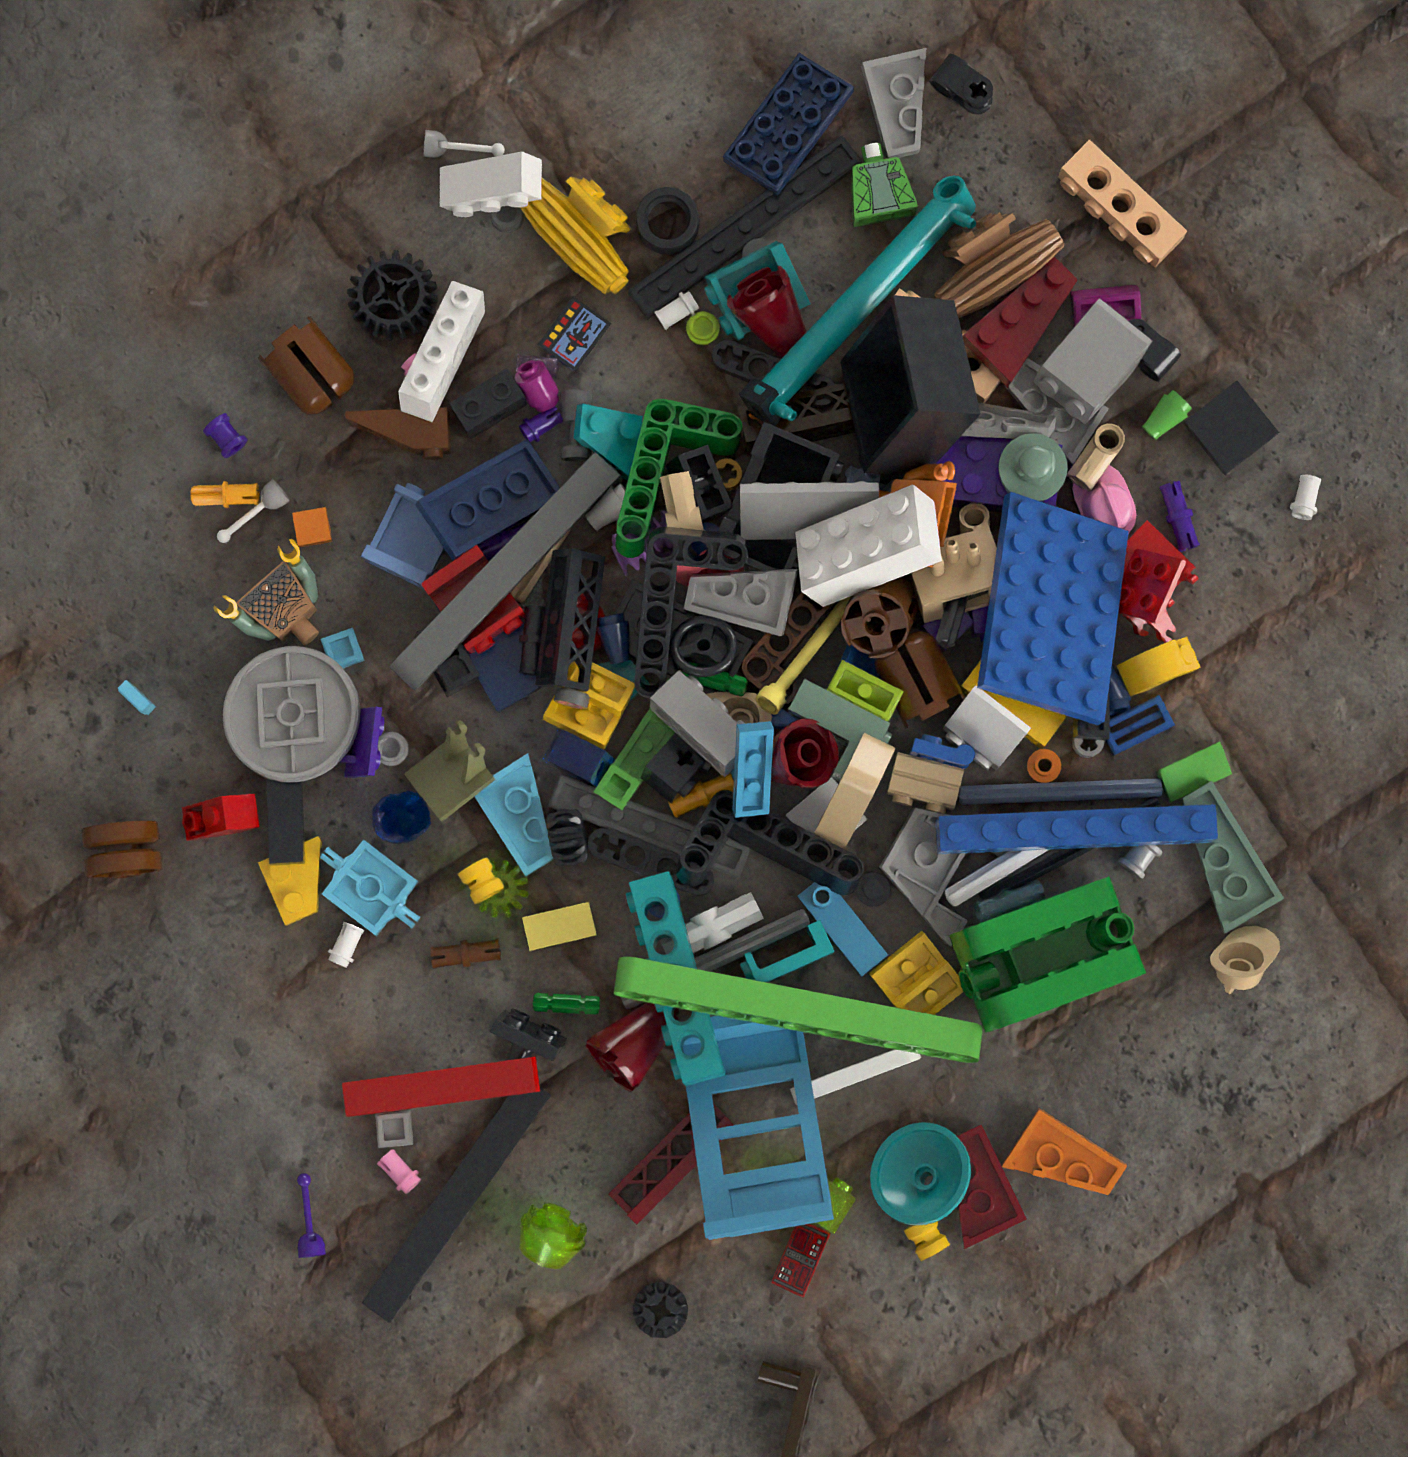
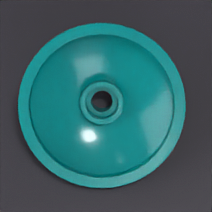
M921 1122L902 1127L892 1133L882 1143L874 1157L870 1173L871 1189L874 1198L886 1214L901 1223L919 1226L937 1222L949 1215L960 1204L967 1192L971 1176L969 1155L961 1140L941 1125ZM928 1176H933L932 1182L929 1185H925V1179Z

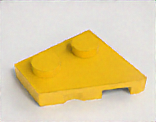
M319 836L304 842L305 864L271 866L269 858L258 862L286 926L318 912L320 850L322 848V840Z

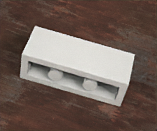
M517 152L440 167V207L453 211V215L457 217H471L473 212L480 210L484 212H498L502 206H528L530 201L541 200L542 160L524 152Z

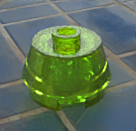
M545 1202L543 1208H536L532 1204L528 1212L521 1217L519 1248L522 1254L530 1261L546 1268L561 1269L584 1248L587 1227L584 1222L578 1225L569 1218L571 1211L561 1206Z

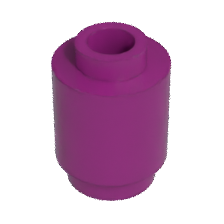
M530 360L523 363L518 368L514 379L524 394L526 401L530 407L535 408L538 412L550 410L559 401V389L547 367L541 361Z

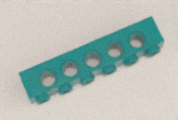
M667 871L629 882L631 892L626 893V899L630 912H637L640 925L634 926L639 945H646L649 956L646 959L697 969L673 877L670 872ZM654 905H661L665 908L663 918L655 922L648 920V910ZM671 938L674 941L673 950L666 955L658 954L656 945L659 940ZM655 1004L658 1013L664 1012L667 1025L661 1026L666 1046L672 1045L676 1058L670 1060L675 1080L682 1079V1083L685 1086L726 1075L710 1014L692 1011L691 1017L687 1021L679 1022L674 1018L676 1008ZM691 1037L700 1039V1051L695 1055H686L683 1051L684 1042Z

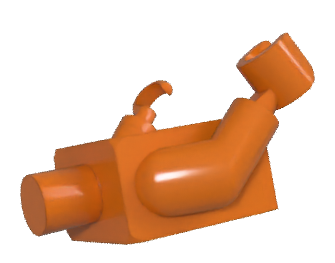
M947 461L944 464H925L906 472L903 480L894 479L891 492L879 490V498L910 485H915L935 503L940 547H944L957 483L943 480H952L954 478L955 466L951 461Z

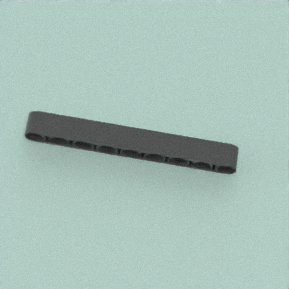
M595 452L413 640L389 668L416 691L618 480L620 474Z

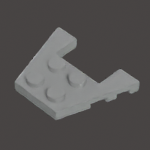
M912 808L879 868L943 942L953 947L949 935L963 930L968 920L939 904L938 901L965 853L937 854L935 820L939 816L951 815ZM1005 851V852H991V853H993V854H995L996 856L999 857V856L1003 855L1004 853H1006L1007 851Z

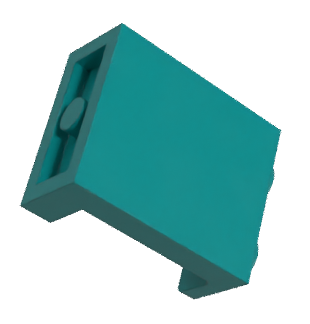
M775 241L705 277L708 286L704 287L705 293L713 306L718 304L723 315L718 319L727 336L732 334L735 339L740 340L744 338V334L751 331L730 311L727 306V298L729 294L734 298L739 292L736 285L750 274L762 268L769 267L771 271H778L777 266H782L789 275L799 309L811 304L783 243Z
M821 920L806 927L813 943L812 947L763 969L757 967L751 952L745 953V962L741 963L740 966L746 979L769 983L833 954L835 951Z

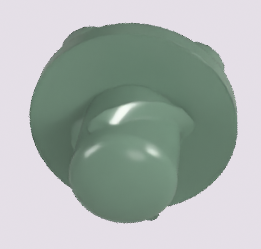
M1035 433L1024 434L1013 439L1004 448L998 465L999 477L1007 493L1013 492L1037 501L1049 499L1060 490L1066 479L1068 469L1067 459L1062 448L1053 439Z

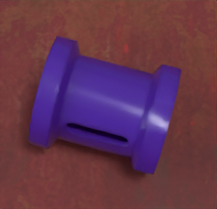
M226 413L213 419L204 428L203 433L207 437L211 436L222 449L221 455L224 458H229L240 451L248 439L244 435L240 436L229 423L230 417Z

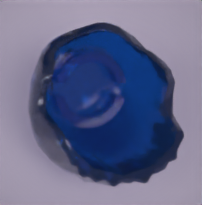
M411 790L399 794H389L379 800L372 809L371 821L374 831L381 839L388 843L404 844L414 841L423 835L431 825L430 811L428 810L427 803L417 792Z

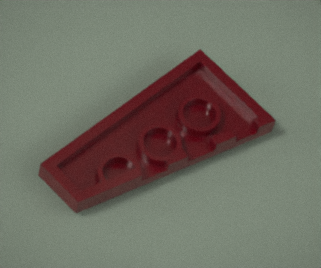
M1053 257L963 335L965 346L1008 388L1078 279Z

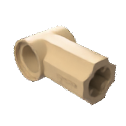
M1107 423L1101 425L1068 471L1067 477L1080 488L1090 492L1121 450L1125 442L1123 430L1115 424ZM1102 435L1111 436L1115 441V448H1104L1100 444L1099 437Z
M689 471L660 477L667 513H665L667 527L704 530L699 506L696 507Z

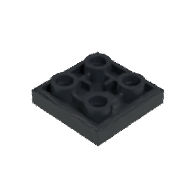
M1235 381L1183 423L1225 476L1280 433L1238 381Z

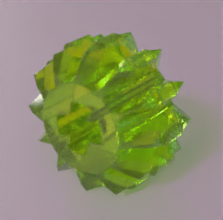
M506 860L502 861L500 871H497L495 862L490 861L493 866L491 871L493 875L500 878L504 885L507 882L509 889L504 891L505 897L499 898L495 894L486 899L479 906V910L485 912L492 904L491 917H498L500 907L503 908V913L506 917H511V910L508 905L512 903L516 909L521 910L523 905L515 900L516 897L528 898L529 896L527 891L518 890L519 886L528 883V879L525 877L515 880V877L521 871V868L518 866L514 867L508 874L509 862Z

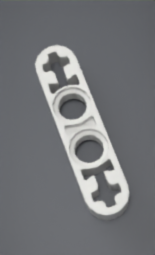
M894 1049L811 1080L814 1099L921 1058V1055ZM793 1087L790 1088V1091L797 1105L795 1088Z

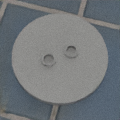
M300 646L275 648L249 661L231 682L223 706L224 731L233 752L255 773L279 782L306 781L331 770L350 750L357 736L360 723L359 698L348 674L335 660L326 654Z

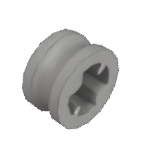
M1073 738L1072 740L1074 751L1084 758L1094 757L1100 753L1104 746V741L1095 740L1093 742L1096 747L1095 750L1090 751V747H1088L1085 751L1080 746L1083 742L1082 739Z

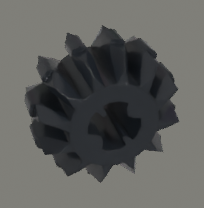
M577 809L557 810V812L549 814L546 826L554 863L557 866L570 867L586 862L589 857V849L582 814Z

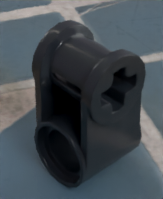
M950 53L929 80V83L936 91L952 99L972 114H983L992 105L993 85L991 81L971 68L957 55ZM980 91L984 92V97L972 98V93L977 95Z
M1131 319L1128 322L1152 340L1137 366L1147 377L1159 382L1178 361L1181 353L1173 343L1158 334L1145 321Z

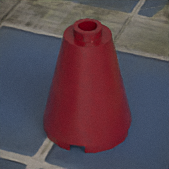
M777 266L778 271H771L769 267H765L750 274L736 285L739 292L734 298L729 294L727 306L743 324L782 359L807 330L786 270L782 266Z
M800 719L791 722L773 736L771 782L802 788H814L828 782L833 768L837 767L839 761L838 746L829 729L825 730L822 726L816 724L820 722L814 719Z
M647 1002L592 1035L585 1042L587 1043L585 1045L587 1051L604 1072L608 1069L616 1076L613 1081L629 1092H632L640 1085L665 1045L661 1026L667 1025L664 1012L658 1013L655 1004ZM677 1008L674 1011V1018L676 1021H679L677 1017L679 1010Z

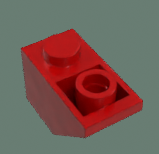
M255 794L219 796L182 807V824L185 829L186 841L236 834L260 827Z

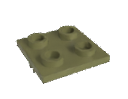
M461 720L455 722L458 726L456 730L453 731L450 727L447 728L446 741L404 774L441 822L496 780L486 768L483 759L485 748L480 743H474L473 746L476 748V751L473 752L468 746L465 737L467 726Z

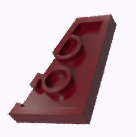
M981 1124L957 1135L968 1152L971 1164L969 1186L964 1198L958 1205L964 1249L1027 1220Z

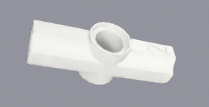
M750 892L720 908L718 906L713 907L691 918V922L685 925L692 951L695 953L703 948L707 950L730 939L732 934L764 918ZM671 938L660 940L666 954L670 953L673 950L674 941Z

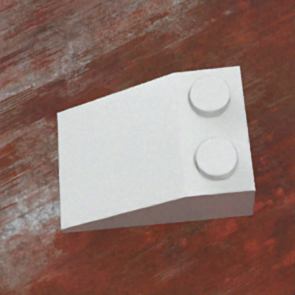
M976 685L943 727V730L947 732L945 738L956 747L962 744L971 746L975 752L974 761L986 770H989L990 767L997 770L1031 729V727L991 696L977 688Z

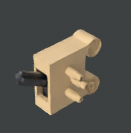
M970 503L961 509L959 513L960 535L945 538L944 547H940L942 561L932 564L934 565L933 568L925 567L908 574L924 623L941 619L935 641L945 649L955 646L964 612L989 606L997 547L990 531L989 511L982 504Z

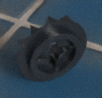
M651 1283L645 1286L634 1300V1320L639 1329L650 1337H670L679 1332L687 1320V1300L684 1294L670 1283ZM664 1295L667 1296L665 1300L666 1309L674 1313L675 1316L663 1315L658 1325L654 1324L656 1320L654 1318L655 1312L645 1306L646 1304L650 1306L658 1305Z

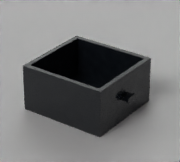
M893 295L840 361L864 473L904 476L906 472L925 464H936L980 415L954 300Z

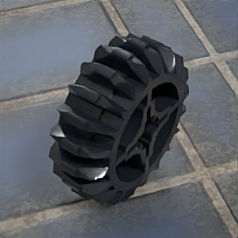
M394 250L392 259H388L385 251H381L379 253L381 260L375 262L372 256H368L369 268L361 264L357 266L358 272L362 275L361 277L351 276V283L357 287L347 289L348 296L355 298L348 302V307L350 310H357L353 318L355 322L363 321L361 328L364 332L373 328L374 338L378 339L383 331H385L387 341L393 340L394 332H398L400 339L405 340V330L410 329L413 335H417L419 333L416 327L417 323L424 327L428 326L429 323L423 316L424 314L429 316L435 315V309L428 304L438 302V296L431 293L438 287L435 281H429L433 276L431 270L422 271L424 267L422 260L419 259L412 264L413 257L410 253H407L400 260L398 250ZM400 272L409 275L411 278L408 280L403 278L396 281L390 279L386 273ZM377 279L380 289L372 297L373 301L366 304L368 289L373 281ZM385 284L388 285L391 291L394 290L397 293L401 307H398L396 302L391 301L390 297H388ZM419 287L418 302L409 313L406 308V301L414 294L413 290ZM385 311H393L400 318L387 320L374 314L377 312L381 314Z

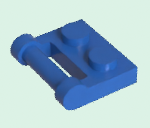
M925 734L920 739H914L908 754L964 770L975 758L974 749L967 744L952 748L941 745L942 739Z

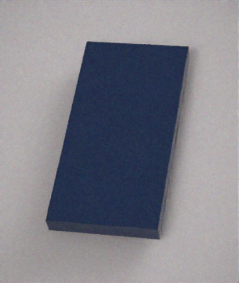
M798 53L725 152L723 161L778 196L852 95L854 86L801 53Z
M523 620V624L512 633L506 635L503 631L493 638L495 644L485 652L478 654L475 651L470 654L467 651L480 675L478 680L498 713L543 688L542 686L535 685L536 676L519 673L522 651L519 636L523 635Z

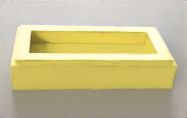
M589 902L522 917L530 951L597 936Z

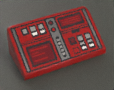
M813 1224L795 1226L771 1283L804 1298L831 1233Z

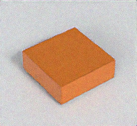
M326 507L292 513L299 548L332 542Z

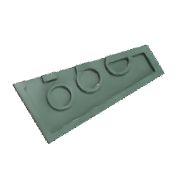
M1212 781L1181 799L1183 806L1216 804L1218 839L1211 843H1195L1223 934L1284 899Z

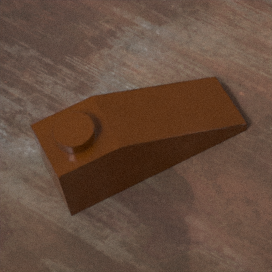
M447 407L438 409L433 422L405 413L401 409L345 411V417L349 425L411 453L423 455V459L438 460L443 458V454H451L450 413Z

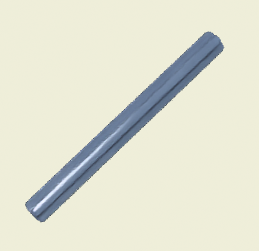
M1159 778L961 786L959 788V802L962 805L1157 798L1162 796L1163 788Z

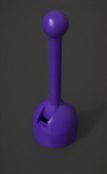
M306 1173L300 1174L297 1178V1183L302 1189L306 1233L298 1241V1258L326 1255L323 1238L313 1232L308 1189L311 1178Z

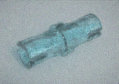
M1035 880L1012 890L1009 887L1002 889L998 895L975 902L974 908L977 909L975 914L982 923L1045 900V895H1040V893H1044L1043 886L1038 880Z

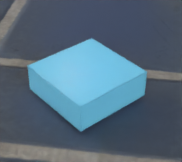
M353 628L320 639L325 654L335 660L342 668L365 661Z
M125 680L118 687V691L144 715H149L156 708L129 681Z

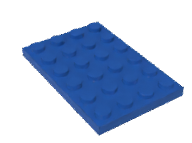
M1013 492L1004 495L977 688L1095 725L1105 722L1129 531Z

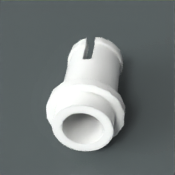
M689 291L685 294L680 292L679 298L662 309L655 311L665 330L689 314L694 316V311L699 309Z
M1300 475L1295 502L1290 505V509L1293 510V517L1311 520L1312 516L1317 513L1315 503L1319 485L1321 484L1320 478L1312 475Z
M344 922L333 950H328V953H330L328 960L347 968L349 962L353 963L354 961L351 957L364 930Z

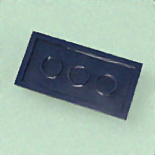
M526 439L424 496L415 505L452 561H454L475 545H482L536 514L560 487L529 440Z

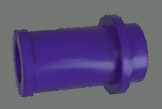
M554 406L550 410L538 413L529 420L524 418L522 420L523 424L519 426L524 438L528 439L530 443L532 441L538 442L541 435L558 424L563 423L560 412L556 414L557 408Z

